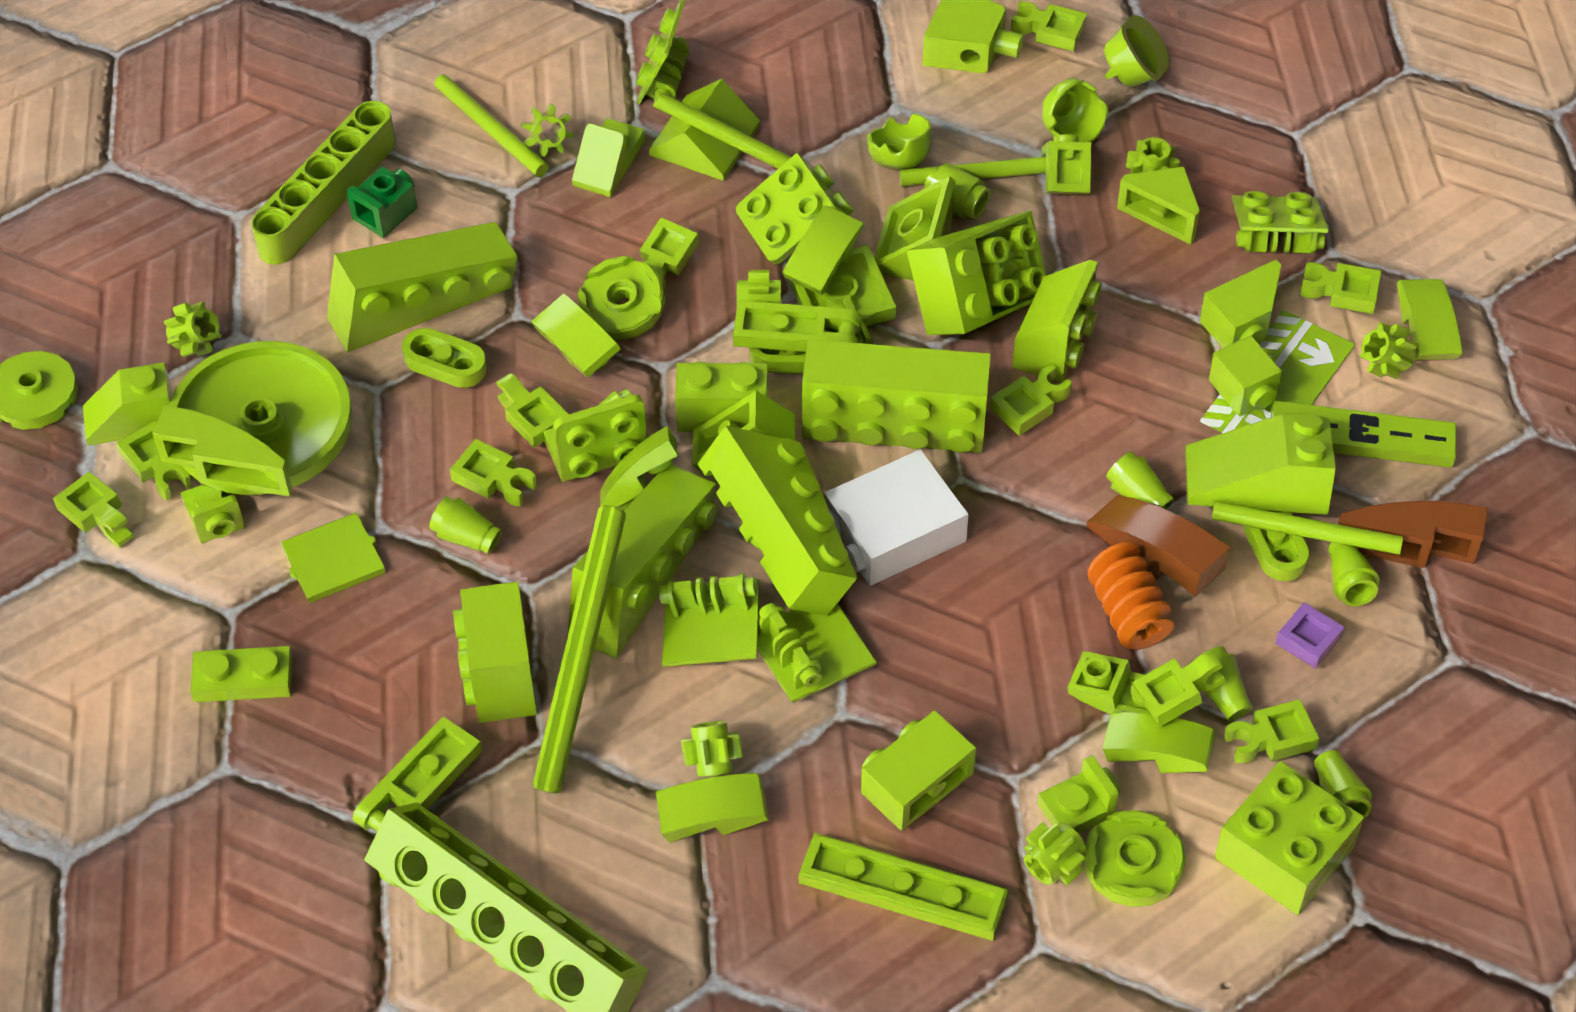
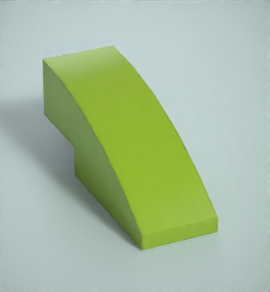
M169 405L163 406L152 433L161 462L195 467L199 482L203 484L290 496L292 486L286 461L269 446L246 431L218 418L189 409Z

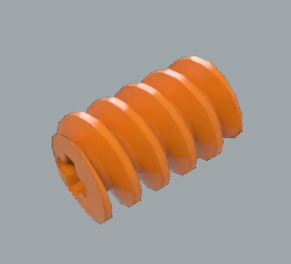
M1127 541L1120 542L1102 551L1091 562L1087 577L1092 586L1095 587V593L1102 602L1103 610L1110 617L1109 622L1117 632V638L1122 646L1128 649L1141 650L1151 647L1166 638L1175 628V624L1167 619L1171 608L1167 602L1162 601L1163 593L1161 589L1154 586L1156 579L1152 572L1147 571L1148 564L1144 557L1139 556L1141 552L1139 546L1135 542Z

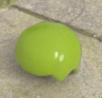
M1068 78L1053 86L1043 100L1042 121L1052 136L1077 135L1079 136V142H1092L1104 129L1108 115V106L1100 99L1094 86L1084 80Z
M913 113L905 124H900L893 117H890L882 128L873 129L867 135V148L873 161L879 166L892 170L911 169L918 166L929 154L931 148L932 126L930 120L920 114Z

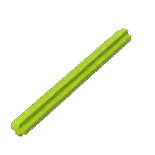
M602 505L598 508L534 775L533 787L547 793L556 794L562 789L626 519V513L614 506Z

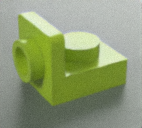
M1055 135L1053 141L1047 142L1042 147V156H1046L1045 194L1088 195L1091 182V142H1079V136Z
M205 484L180 493L201 544L213 539L224 538L232 532L245 528L239 504L232 493L220 491Z
M1091 755L1083 759L1080 774L1038 793L1037 804L1052 826L1065 823L1080 834L1096 824L1098 825L1106 821L1107 816L1115 813L1120 789L1111 770L1107 767L1102 768L1095 757Z

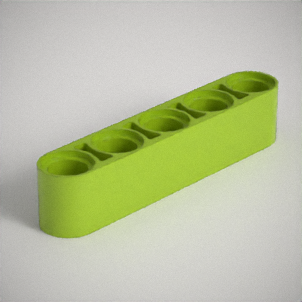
M375 100L367 101L357 106L256 212L252 218L251 227L261 260L275 265L292 259L347 200L346 190L352 185L356 188L359 187L393 150L396 139L391 110L388 105Z

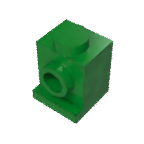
M382 166L359 187L356 188L352 185L346 191L352 219L382 238L386 237L418 208L414 189L415 185L410 175L402 169L391 172Z

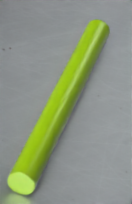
M442 74L436 78L434 86L536 177H542L547 173L549 166L545 161L447 75Z
M661 91L655 99L653 107L777 169L791 158V156Z
M1046 156L957 164L953 166L979 179L1046 173ZM935 167L899 170L901 187L924 185L929 173Z
M1217 501L1214 503L1212 520L1400 555L1403 536Z

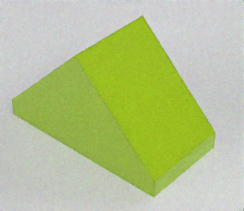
M1176 167L1124 175L1120 183L1117 209L1191 245L1195 240L1200 210L1185 168Z

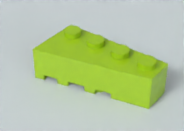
M496 222L335 253L327 319L348 353L512 288L518 256Z
M725 425L697 463L705 476H712L713 474L719 483L720 488L716 492L724 507L733 506L743 521L738 529L746 542H751L752 545L764 554L760 564L788 608L828 616L856 581L857 576L801 442L790 438L783 439Z
M671 464L659 472L624 510L626 519L595 645L596 650L617 659L659 597V587L668 584V581L672 578L702 532L708 530L713 524L718 511V505L714 503L716 483ZM588 551L573 566L567 637Z

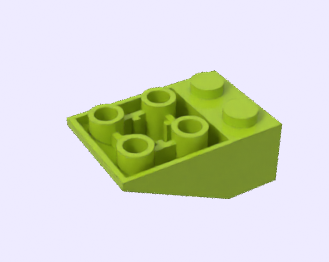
M1025 211L944 235L907 250L927 335L965 334L1032 303L1044 276H1047L1032 211Z

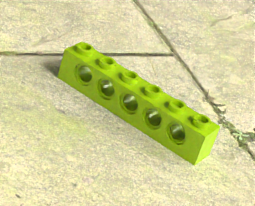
M415 802L387 810L364 859L365 862L379 871V876L382 880L390 885L401 887L417 899L416 902L421 909L443 918L455 927V933L460 938L478 944L493 955V960L498 966L507 971L517 973L532 984V989L537 995L546 1000L555 1001L568 1012H629L650 971L419 803ZM462 885H463L464 888H465L466 897H465V895H464V893H463ZM500 912L504 917L505 926L501 921ZM539 940L543 945L544 954L540 950ZM578 968L583 974L584 984L579 978Z

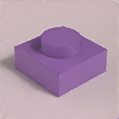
M1304 602L1278 632L1275 644L1316 669L1342 638L1344 626Z

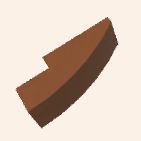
M1117 495L1087 521L1086 527L1111 546L1127 541L1137 543L1141 550L1139 556L1144 557L1148 564L1147 571L1152 572L1156 580L1165 573L1195 597L1226 569L1230 552L1228 545L1187 519L1139 499Z
M1441 501L1392 502L1366 506L1341 513L1338 524L1403 536L1400 555L1357 547L1366 556L1424 569L1429 554L1474 564L1484 536L1488 507Z

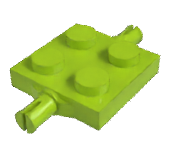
M869 245L851 249L846 261L840 262L823 296L788 279L798 305L847 308L858 311L862 316L860 332L855 335L859 343L873 344V339L870 337L867 326L896 319V305ZM825 328L829 332L838 333L835 329Z

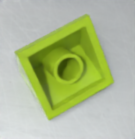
M719 79L686 95L682 101L751 137L755 135L760 127V120L723 79ZM673 116L649 148V155L722 181L725 180L743 151Z
M951 176L888 207L874 255L882 275L914 281L907 250L932 239L950 234L953 223L956 182Z

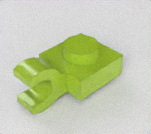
M512 373L496 382L499 389L503 391V393L498 395V400L506 408V420L533 448L544 442L543 431L552 429L553 423L557 418L568 415L541 386L530 393Z
M90 471L53 498L57 510L85 533L98 526L105 536L118 548L134 537L133 533L124 527L128 523L127 518L118 511L122 507L118 494Z
M1209 651L1200 655L1183 668L1173 658L1132 683L1135 693L1161 727L1201 704L1202 699L1199 691L1214 690L1226 680L1219 671L1223 668L1222 664L1214 653Z

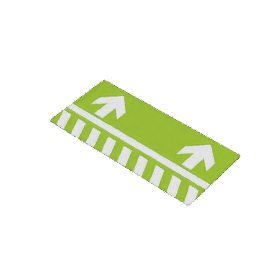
M1283 310L1268 329L1266 339L1260 344L1262 349L1282 371L1275 401L1312 405L1355 344ZM1219 394L1200 422L1221 433H1225L1271 418L1273 402L1265 409H1255L1239 417Z

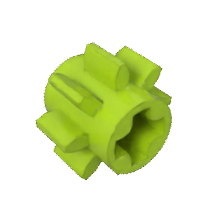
M551 103L547 106V111L543 113L531 107V113L534 116L531 122L521 123V126L529 130L531 134L525 140V145L529 147L538 142L540 144V155L544 157L548 153V147H555V149L563 153L564 148L561 142L565 137H574V134L566 130L564 126L571 118L570 115L565 113L557 118L554 116L556 111L555 105ZM545 120L550 124L556 123V126L552 129L554 136L551 139L546 138L544 135L538 136L543 131L540 124Z
M1150 137L1143 141L1138 140L1136 151H1128L1126 167L1131 169L1130 174L1176 168L1179 167L1180 160L1174 158L1175 146H1170L1164 139Z
M749 270L748 280H737V304L738 300L781 303V280H770V270Z
M185 302L173 307L175 317L164 320V324L167 326V343L179 349L182 357L194 353L201 356L212 352L213 349L210 342L222 337L219 333L218 315L205 309V302H199L194 305Z
M1379 322L1377 329L1370 331L1367 335L1365 334L1361 345L1362 353L1359 356L1371 362L1367 372L1381 378L1386 375L1399 379L1400 372L1412 367L1418 343L1407 339L1410 329L1396 323L1390 326Z
M724 720L703 722L690 726L692 738L681 740L685 765H696L697 776L700 777L722 775L734 771L732 759L743 757L741 737L738 731L728 732L727 721Z
M1041 822L1025 837L1028 842L1024 847V850L1027 852L1023 858L1025 866L1041 883L1050 885L1052 882L1056 883L1060 879L1068 886L1084 871L1081 864L1086 860L1082 855L1086 851V846L1081 836L1069 825L1059 823L1048 828L1046 824Z

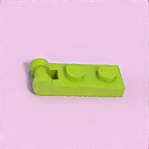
M738 300L733 331V346L806 352L808 339L859 343L855 335L860 332L862 316L858 311L847 308ZM825 328L835 329L838 333L825 332Z
M443 716L359 803L353 813V821L365 830L372 828L378 831L386 814L383 811L391 802L397 807L417 802L428 810L481 754V741Z

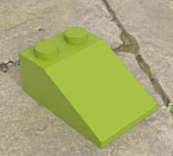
M1300 413L1298 415L1281 414L1186 445L1187 505L1214 507V503L1217 501L1259 510L1328 515L1336 470L1329 417H1321L1312 413Z

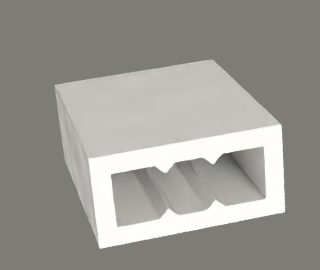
M921 449L824 492L825 502L834 519L843 545L848 552V557L855 573L860 571L869 586L966 542L968 513Z

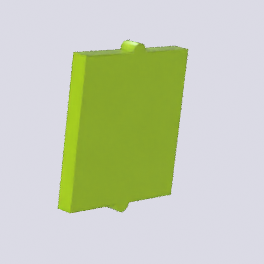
M357 512L281 541L282 548L291 565L289 569L291 578L298 579L309 603L386 573L385 567L375 549V537L368 536Z

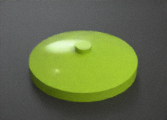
M281 341L249 342L232 346L211 355L185 375L169 402V406L193 410L223 420L246 431L269 446L286 461L292 487L310 480L331 464L343 449L352 425V406L349 391L337 368L325 357L311 349ZM182 465L191 476L199 481L195 467ZM205 484L214 489L233 494H269L263 492Z

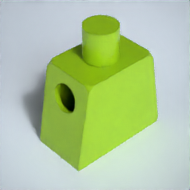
M941 0L924 34L922 65L986 73L989 71L997 53L1014 58L1019 57L1023 46L1024 34L1005 30L1006 9L1001 4L990 0Z

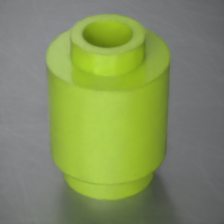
M949 163L943 164L940 168H933L926 179L925 188L951 176L956 181L953 214L963 219L967 217L977 219L985 210L991 194L990 189L984 186L983 180Z

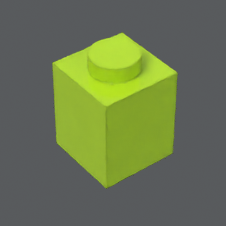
M1250 335L1213 353L1209 382L1240 417L1255 409H1265L1276 400L1282 371Z

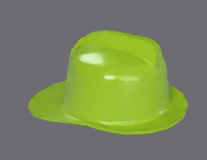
M1134 15L1129 17L1104 46V55L1110 66L1104 77L1106 79L1117 77L1129 88L1139 86L1151 80L1158 81L1168 70L1169 54L1165 43L1152 24L1141 16Z

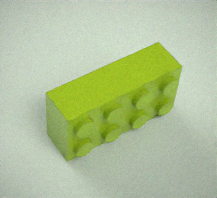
M808 339L802 380V438L816 439L821 442L840 441L862 443L870 446L878 444L903 446L911 449L928 448L952 450L958 453H982L991 353Z

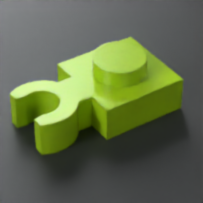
M1019 1L1017 15H1013L1011 18L1010 30L1020 34L1036 33L1035 42L1074 52L1086 26L1087 13L1053 4H1048L1046 10L1043 11L1039 10L1031 2Z
M661 217L639 252L642 260L652 265L665 288L666 280L664 276L667 271L679 276L700 243L698 233Z
M1309 262L1306 263L1303 278L1308 280H1303L1300 295L1309 299L1329 296L1331 297L1329 305L1331 307L1373 314L1381 270L1338 263L1336 272L1329 271L1322 264Z
M1054 365L1046 366L1039 372L1038 380L1034 383L1027 377L1022 376L990 397L989 409L1020 436L1053 414L1054 403L1064 401L1069 397L1072 381L1067 379L1058 385L1051 384L1055 380L1056 367Z
M155 420L119 440L116 444L119 454L141 482L144 483L154 477L158 494L163 499L169 500L172 498L167 484L169 481L180 480L187 489L192 487L190 474L182 465L161 462L152 434L157 423Z
M476 438L450 468L451 481L487 499H490L498 490L503 493L504 499L513 506L521 507L524 503L522 492L515 489V487L523 485L532 490L537 487L536 476L531 470L515 468L513 456Z
M1300 699L1257 710L1254 712L1253 725L1244 721H1236L1226 727L1224 734L1226 742L1241 739L1247 743V745L1239 746L1235 749V763L1250 762L1259 751L1266 750L1271 761L1316 750L1320 740Z

